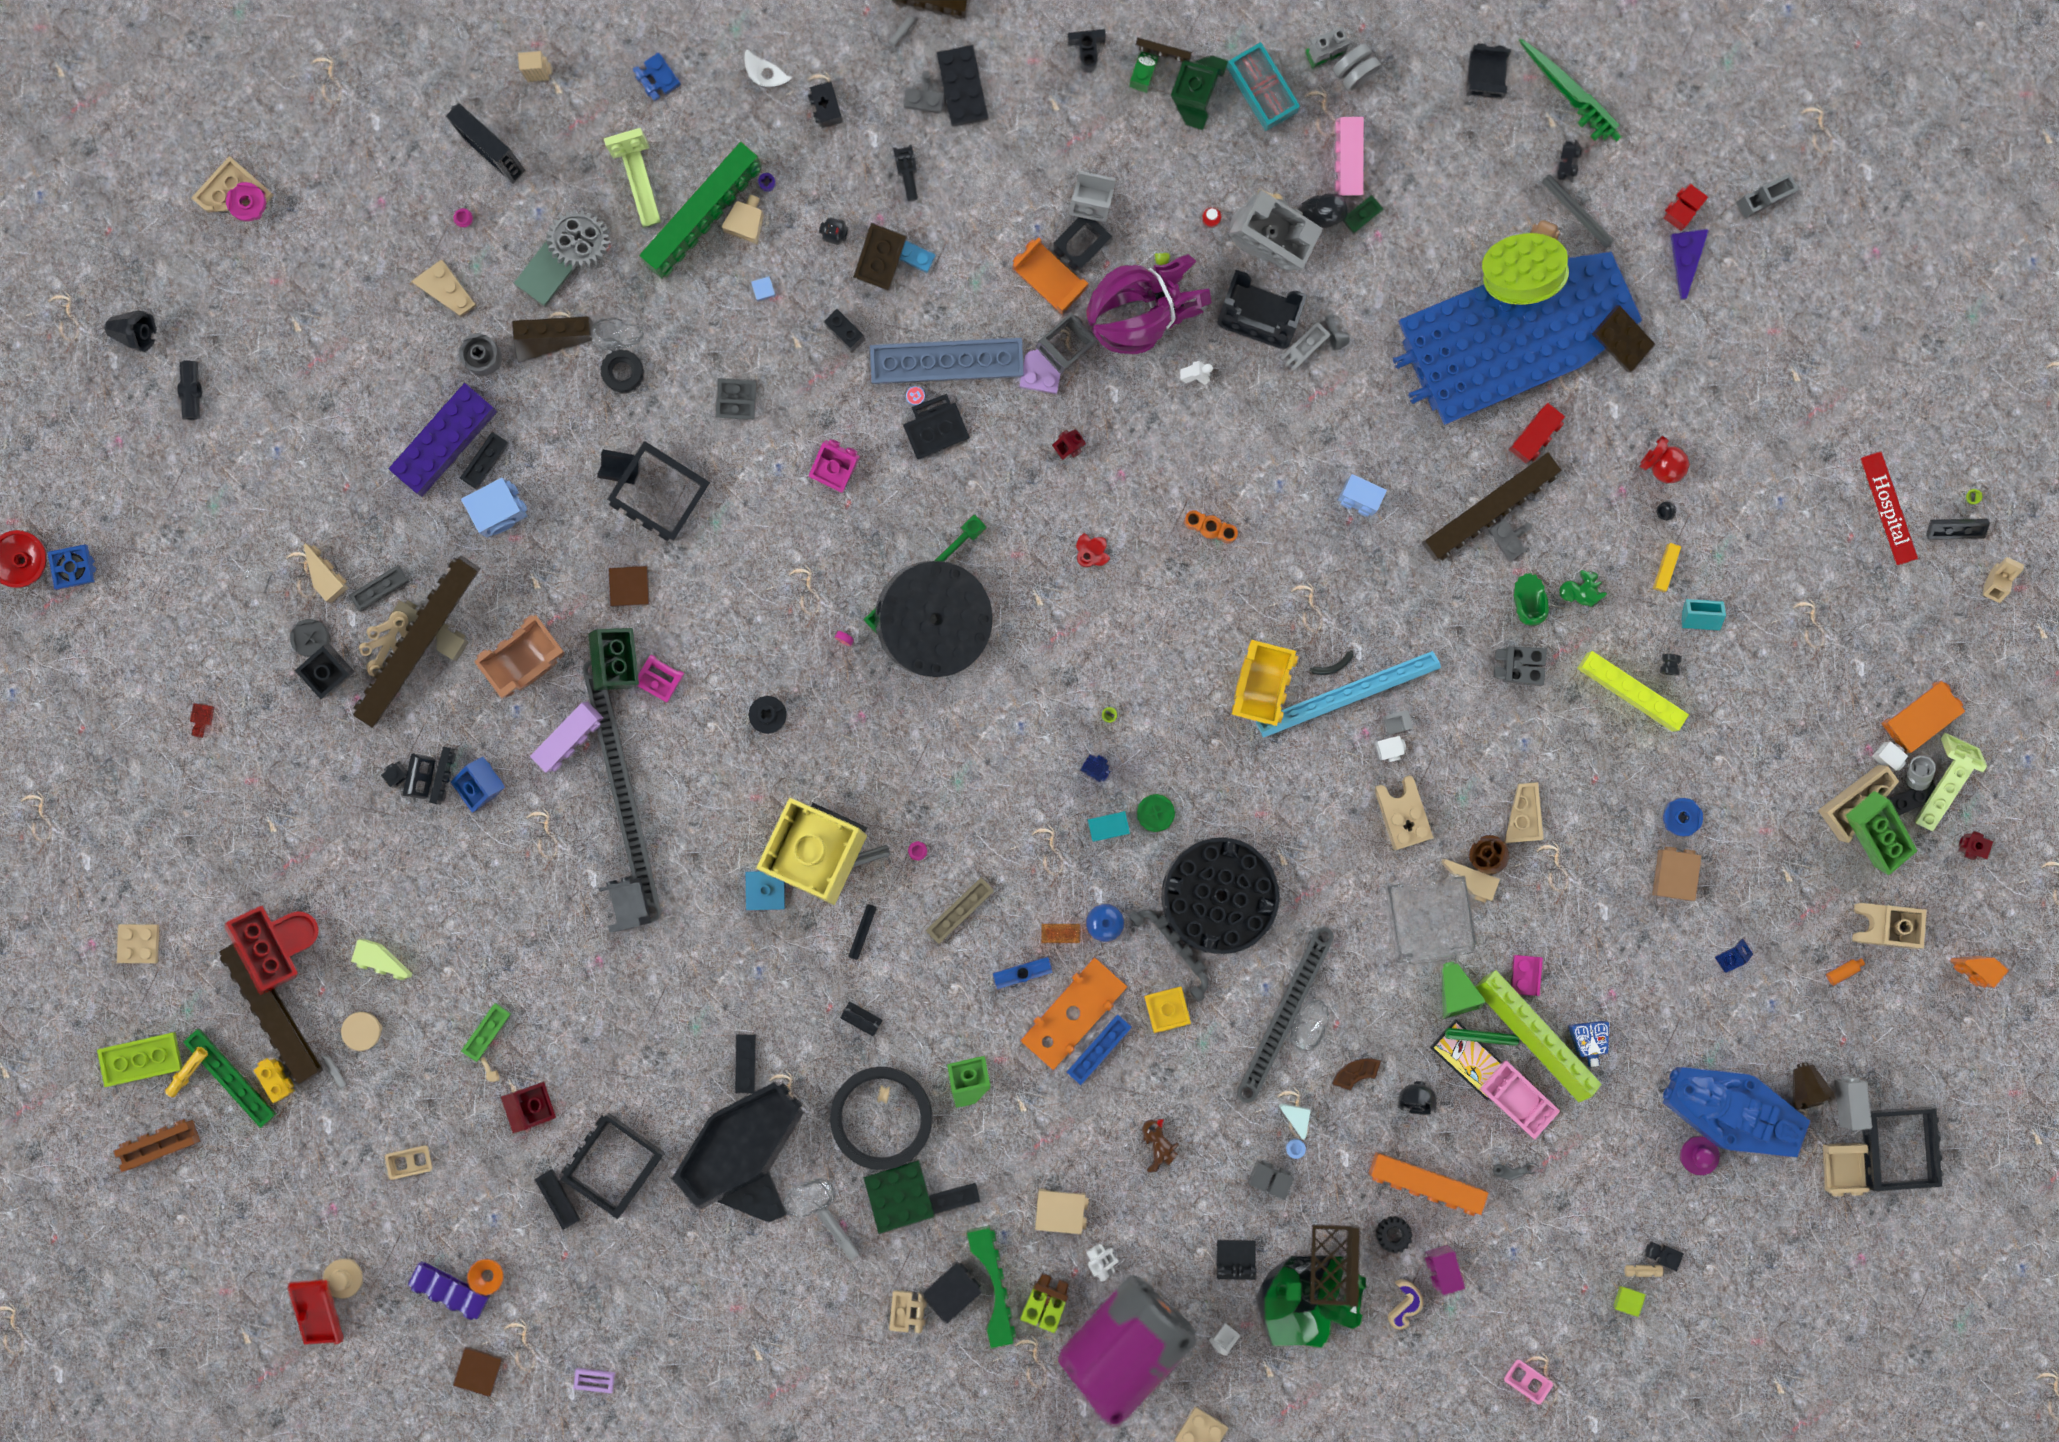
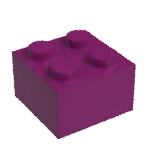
M1449 1245L1426 1251L1427 1257H1424L1427 1269H1430L1433 1276H1430V1281L1436 1291H1439L1444 1296L1466 1289L1455 1251Z

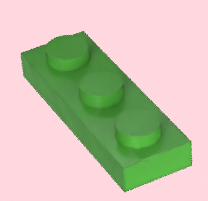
M494 1003L461 1052L475 1062H478L511 1016V1013L499 1004Z

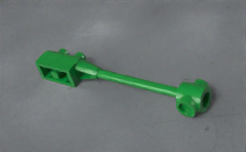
M973 514L960 527L963 533L934 561L944 562L968 538L974 541L987 528L985 524ZM875 608L863 620L878 635L875 628Z

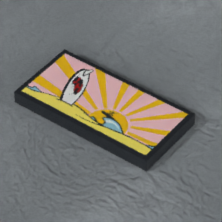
M1456 1019L1447 1027L1467 1030ZM1444 1031L1429 1048L1488 1101L1489 1098L1479 1088L1503 1062L1481 1042L1446 1039Z

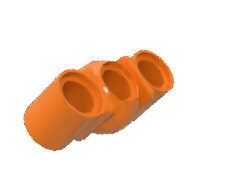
M1196 510L1189 511L1184 518L1185 526L1196 532L1200 531L1202 536L1207 539L1216 538V540L1229 544L1234 542L1238 536V530L1234 525L1227 524L1226 522L1222 523L1217 516H1205L1206 514H1200ZM1189 516H1196L1198 523L1195 525L1190 524L1188 521ZM1207 523L1215 524L1216 530L1213 532L1206 529ZM1227 529L1231 530L1234 534L1233 538H1226L1224 531Z

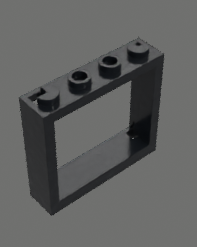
M459 102L456 106L453 105L450 108L451 111L445 117L463 140L514 184L526 170L510 148Z
M643 441L606 500L610 501L609 506L617 511L620 508L626 511L625 516L633 521L636 519L642 521L643 524L641 526L649 531L653 529L658 531L660 538L667 542L669 539L674 541L710 482L648 442ZM644 452L652 455L700 486L672 532L616 498Z
M1916 1107L1870 1111L1872 1129L1862 1130L1863 1144L1868 1145V1153H1864L1866 1186L1869 1190L1876 1192L1942 1187V1176L1944 1175L1941 1170L1942 1153L1939 1148L1941 1136L1938 1131L1939 1118L1937 1117V1109ZM1923 1114L1928 1179L1882 1182L1877 1117Z
M608 1113L605 1116L601 1115L599 1120H597L595 1123L597 1128L594 1132L590 1131L584 1139L586 1143L583 1148L578 1147L572 1156L575 1159L571 1165L569 1163L566 1164L561 1172L563 1173L561 1180L611 1216L619 1219L665 1152ZM608 1123L614 1125L654 1154L617 1207L572 1175Z

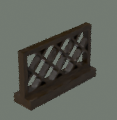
M1312 1224L1310 1304L1358 1307L1360 1227L1358 1225ZM1316 1229H1325L1329 1236L1320 1242L1316 1238ZM1339 1230H1347V1238L1342 1243L1333 1236ZM1332 1237L1339 1245L1330 1253L1324 1244ZM1321 1247L1329 1254L1322 1262L1315 1257L1316 1251ZM1340 1248L1346 1252V1258L1341 1263L1333 1256ZM1330 1257L1338 1264L1331 1272L1323 1265ZM1320 1267L1328 1273L1321 1282L1315 1277V1272ZM1341 1267L1346 1272V1277L1339 1283L1333 1274ZM1331 1277L1338 1285L1329 1292L1322 1284ZM1321 1286L1327 1295L1323 1299H1314V1292ZM1341 1287L1345 1292V1300H1336L1332 1294Z

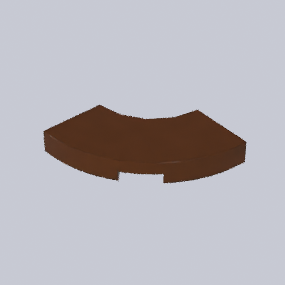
M1373 1058L1354 1060L1338 1071L1332 1084L1351 1091L1354 1084L1366 1078H1376L1381 1060Z

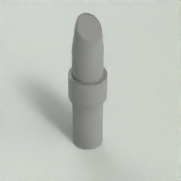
M908 17L899 26L897 32L889 40L892 46H895L902 36L908 32L915 18Z
M323 1056L329 1073L339 1088L345 1087L347 1084L331 1057Z

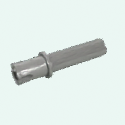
M827 1207L821 1209L818 1212V1216L839 1244L838 1247H841L849 1260H852L860 1253L850 1241L851 1237L845 1234Z

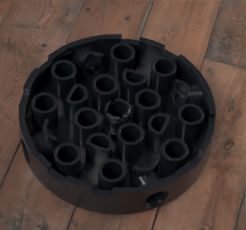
M923 561L901 569L884 586L875 610L876 632L878 633L880 644L888 657L906 671L927 677L953 675L974 663L988 643L993 623L991 603L979 580L966 569L943 561ZM933 613L936 615L937 621L934 624H932L930 621V617Z
M1218 837L1206 839L1187 847L1173 860L1163 880L1161 900L1163 912L1169 926L1183 942L1202 952L1230 954L1251 947L1269 931L1278 912L1280 892L1272 866L1257 849L1240 840ZM1219 890L1225 893L1223 901H1219L1216 897V893Z

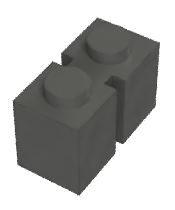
M1262 1160V1162L1256 1161L1248 1184L1265 1192L1268 1187L1267 1191L1269 1194L1285 1200L1294 1180L1290 1176L1291 1172L1280 1168V1170L1272 1168L1273 1164Z

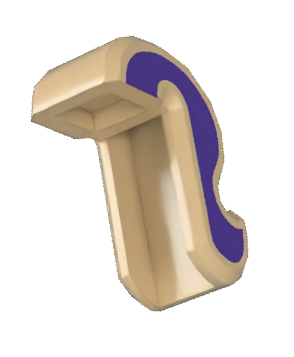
M1399 1279L1395 1283L1407 1297L1388 1314L1389 1323L1398 1330L1404 1329L1409 1325V1321L1406 1319L1407 1316L1416 1315L1423 1307V1296L1419 1289L1412 1282L1404 1279Z

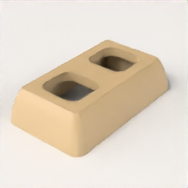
M426 1145L385 1155L390 1180L429 1172L433 1168L429 1148ZM424 1153L426 1164L417 1166L414 1155ZM405 1157L407 1169L397 1170L395 1159Z

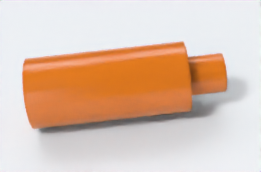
M1862 958L1857 961L1852 959L1828 972L1826 977L1830 984L1835 986L1860 972V967L1864 966L1865 962Z

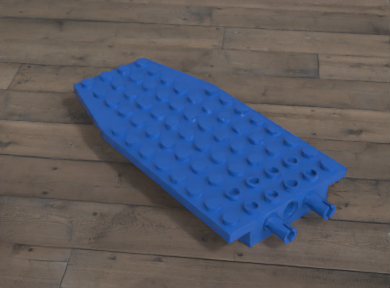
M1612 252L1568 258L1569 277L1566 284L1557 294L1538 303L1517 305L1502 302L1491 296L1483 284L1399 319L1398 323L1405 336V340L1402 343L1407 353L1394 357L1393 363H1397L1395 365L1396 369L1411 363L1422 388L1408 393L1409 399L1412 398L1410 400L1411 403L1415 404L1427 398L1432 411L1438 410L1443 424L1446 425L1577 370L1605 350L1592 333L1616 305H1620L1637 324L1643 321Z

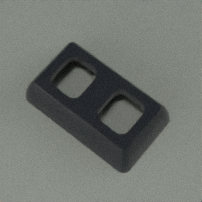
M415 753L411 754L403 796L426 799L428 797L435 766V759L433 757ZM422 762L429 763L427 774L420 773ZM418 781L425 782L423 793L416 792Z

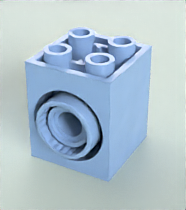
M500 478L461 499L478 533L487 538L510 529L516 522L528 517L525 512L528 510L525 503L517 497L519 492L516 486L510 480L507 481L504 478Z

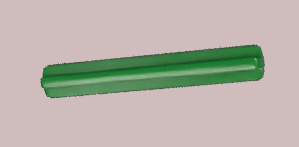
M1455 1028L1445 1029L1446 1039L1511 1046L1519 1044V1037L1513 1034Z

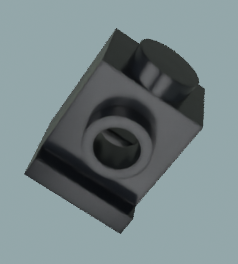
M398 761L395 764L388 765L384 769L385 772L381 775L389 787L397 788L406 780L407 770Z

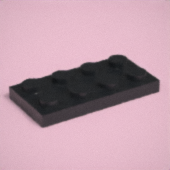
M968 45L936 52L951 127L988 120L974 46Z

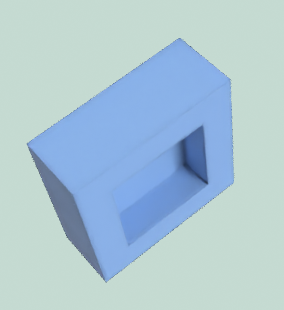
M770 277L751 282L757 301L775 296Z

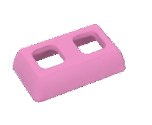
M1519 1359L1513 1363L1504 1377L1506 1383L1537 1404L1543 1402L1553 1387V1383ZM1517 1367L1526 1372L1520 1382L1512 1378V1374ZM1534 1378L1542 1383L1536 1393L1528 1389V1385Z

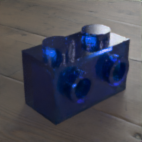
M1089 754L1079 772L1100 783L1101 780L1105 781L1111 771L1108 770L1110 765L1107 764V759L1100 755L1095 757Z

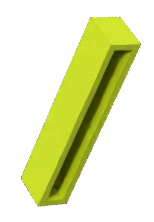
M1593 651L1586 653L1577 667L1578 670L1672 732L1679 731L1689 714Z

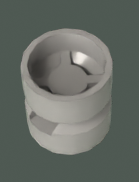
M1926 756L1914 757L1910 762L1905 777L1907 785L1914 790L1927 789L1932 782L1936 770L1934 761Z

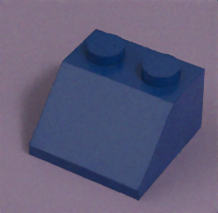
M484 756L467 764L451 781V784L472 813L495 798L505 788L502 780L496 775Z

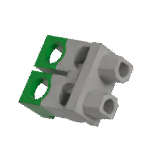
M1341 26L1310 41V48L1306 49L1305 53L1313 69L1327 63L1328 60L1331 61L1345 55L1350 42Z

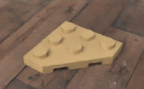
M229 156L192 196V199L206 212L229 211L226 206L227 193L241 182L252 183L262 190L266 197V203L274 195ZM246 197V200L242 201V204H244L245 207L248 206V204H250L251 202L248 199L249 197Z

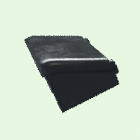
M1236 269L1217 320L1218 325L1225 330L1279 349L1288 348L1296 331L1307 294L1300 291H1291L1287 294L1286 298L1251 286V276L1246 272Z

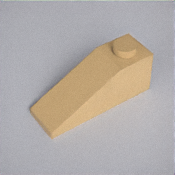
M1442 859L1441 863L1470 894L1475 896V900L1486 903V900H1493L1500 879L1447 859Z

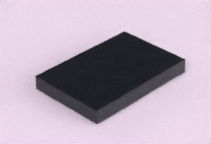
M955 402L902 424L917 460L970 438Z

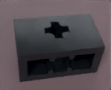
M832 81L810 87L811 94H808L811 106L815 105L816 112H813L816 124L820 123L822 129L843 123ZM826 102L827 108H823L822 103Z
M838 309L823 321L825 327L851 353L865 341L864 335Z

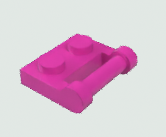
M651 654L638 675L639 685L637 686L668 703L685 673L667 666ZM651 666L673 677V681L670 683L649 671Z

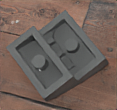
M718 378L716 418L754 420L757 380Z

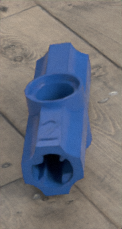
M1045 957L995 972L993 977L997 989L1053 972L1049 958ZM1020 968L1028 970L1026 978H1020L1017 975V971Z

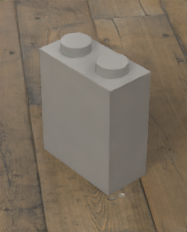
M1853 1075L1841 1076V1079L1835 1080L1839 1126L1850 1130L1872 1129L1867 1082L1860 1080V1077H1853Z

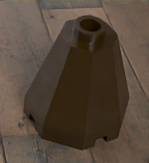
M1808 1062L1796 1065L1797 1068L1793 1070L1792 1099L1796 1110L1800 1108L1803 1110L1823 1105L1825 1101L1829 1103L1836 1100L1834 1092L1814 1065H1808Z

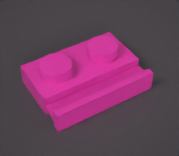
M1513 955L1511 986L1518 994L1540 996L1542 957Z

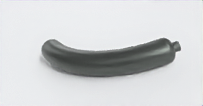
M1348 651L1338 663L1332 666H1314L1310 668L1312 674L1317 675L1335 673L1351 661L1354 656L1353 651Z

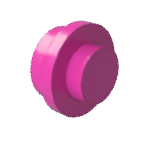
M461 208L454 213L453 219L457 226L466 228L471 225L473 215L468 209Z
M913 842L908 848V854L913 860H922L927 855V847L922 842Z

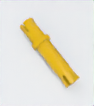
M197 1047L182 1069L175 1073L172 1082L165 1089V1093L169 1097H176L180 1089L188 1084L190 1076L208 1055L204 1048Z

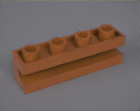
M185 1119L173 1123L175 1127L170 1129L165 1126L155 1130L156 1134L149 1136V1133L137 1137V1142L131 1143V1140L119 1144L120 1148L113 1152L115 1157H120L122 1162L119 1165L121 1173L201 1142L193 1120L186 1122Z

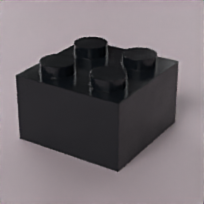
M329 643L323 645L294 670L320 699L327 697L355 672Z

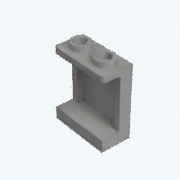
M1079 171L1069 215L1106 223L1116 179Z

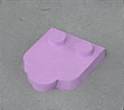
M1037 348L1036 351L1028 352L1024 359V376H1021L1019 387L1057 394L1060 373Z

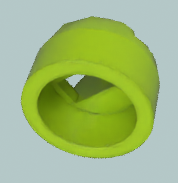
M1155 253L1157 265L1169 263L1170 253Z
M1971 489L1967 492L1965 499L1967 503L1976 505L1982 500V493L1978 489ZM1972 493H1975L1974 502H1971Z
M1106 707L1102 712L1103 720L1108 723L1114 722L1118 715L1113 707ZM1106 711L1111 712L1112 714L1115 715L1114 718H1113L1111 715H1109V714H1107V713H1105V712H1106Z

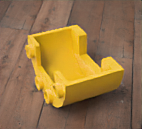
M1250 640L1247 648L1248 653L1244 657L1233 699L1235 703L1232 706L1231 714L1277 726L1278 723L1282 722L1284 712H1281L1282 707L1280 705H1284L1287 693H1284L1286 685L1289 686L1292 676L1289 674V671L1292 670V667H1296L1298 656H1296V651Z

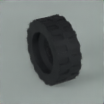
M622 349L614 350L602 360V366H600L601 377L604 383L613 391L630 393V391L636 390L641 385V381L644 378L643 364L633 352ZM620 362L629 364L632 369L631 376L623 381L616 379L613 375L614 366Z

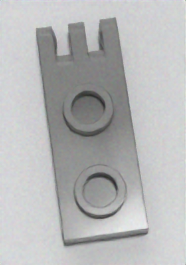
M1317 321L1280 358L1284 360L1289 355L1291 358L1286 364L1289 366L1295 361L1296 364L1291 368L1294 371L1331 334Z

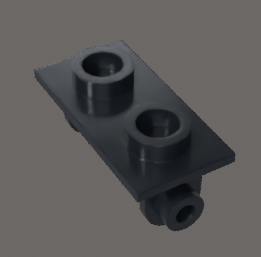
M1575 140L1574 144L1571 141H1566L1563 144L1560 158L1567 159V162H1559L1557 175L1560 180H1565L1568 177L1570 182L1573 183L1574 176H1577V160L1582 155V147H1580L1577 140Z
M850 1001L840 1019L873 1037L883 1021L881 1018Z

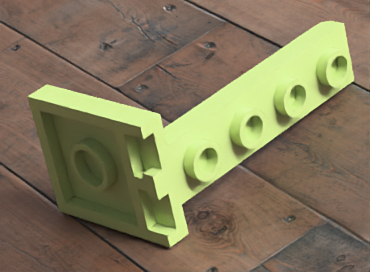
M641 128L603 138L613 159L618 157L623 159L643 228L662 223L641 154L642 150L649 149L648 141Z
M1947 733L1943 734L1941 741L1946 755L1954 760L1915 819L1916 824L1931 831H1934L1972 771L1976 769L1984 772L1987 767L1980 748Z

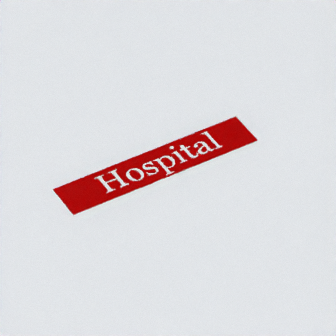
M1882 451L1861 457L1860 460L1896 565L1918 559Z

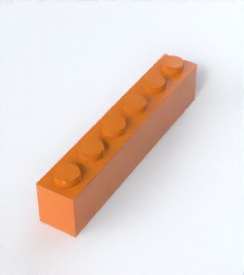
M1375 1152L1368 1173L1375 1182L1381 1184L1384 1181L1389 1182L1392 1188L1402 1190V1187L1409 1189V1193L1418 1197H1420V1194L1428 1196L1427 1200L1438 1203L1439 1200L1446 1203L1445 1206L1455 1210L1457 1207L1464 1209V1213L1475 1216L1476 1213L1482 1215L1489 1194L1483 1189Z

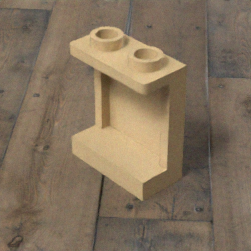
M1863 1143L1823 1144L1825 1191L1832 1193V1196H1844V1193L1862 1196L1863 1192H1870L1869 1188L1866 1187L1864 1153H1868V1145Z
M1039 1188L1035 1230L1082 1234V1229H1086L1087 1218L1083 1217L1084 1210H1088L1089 1198H1085V1193L1082 1192L1081 1194L1057 1192Z

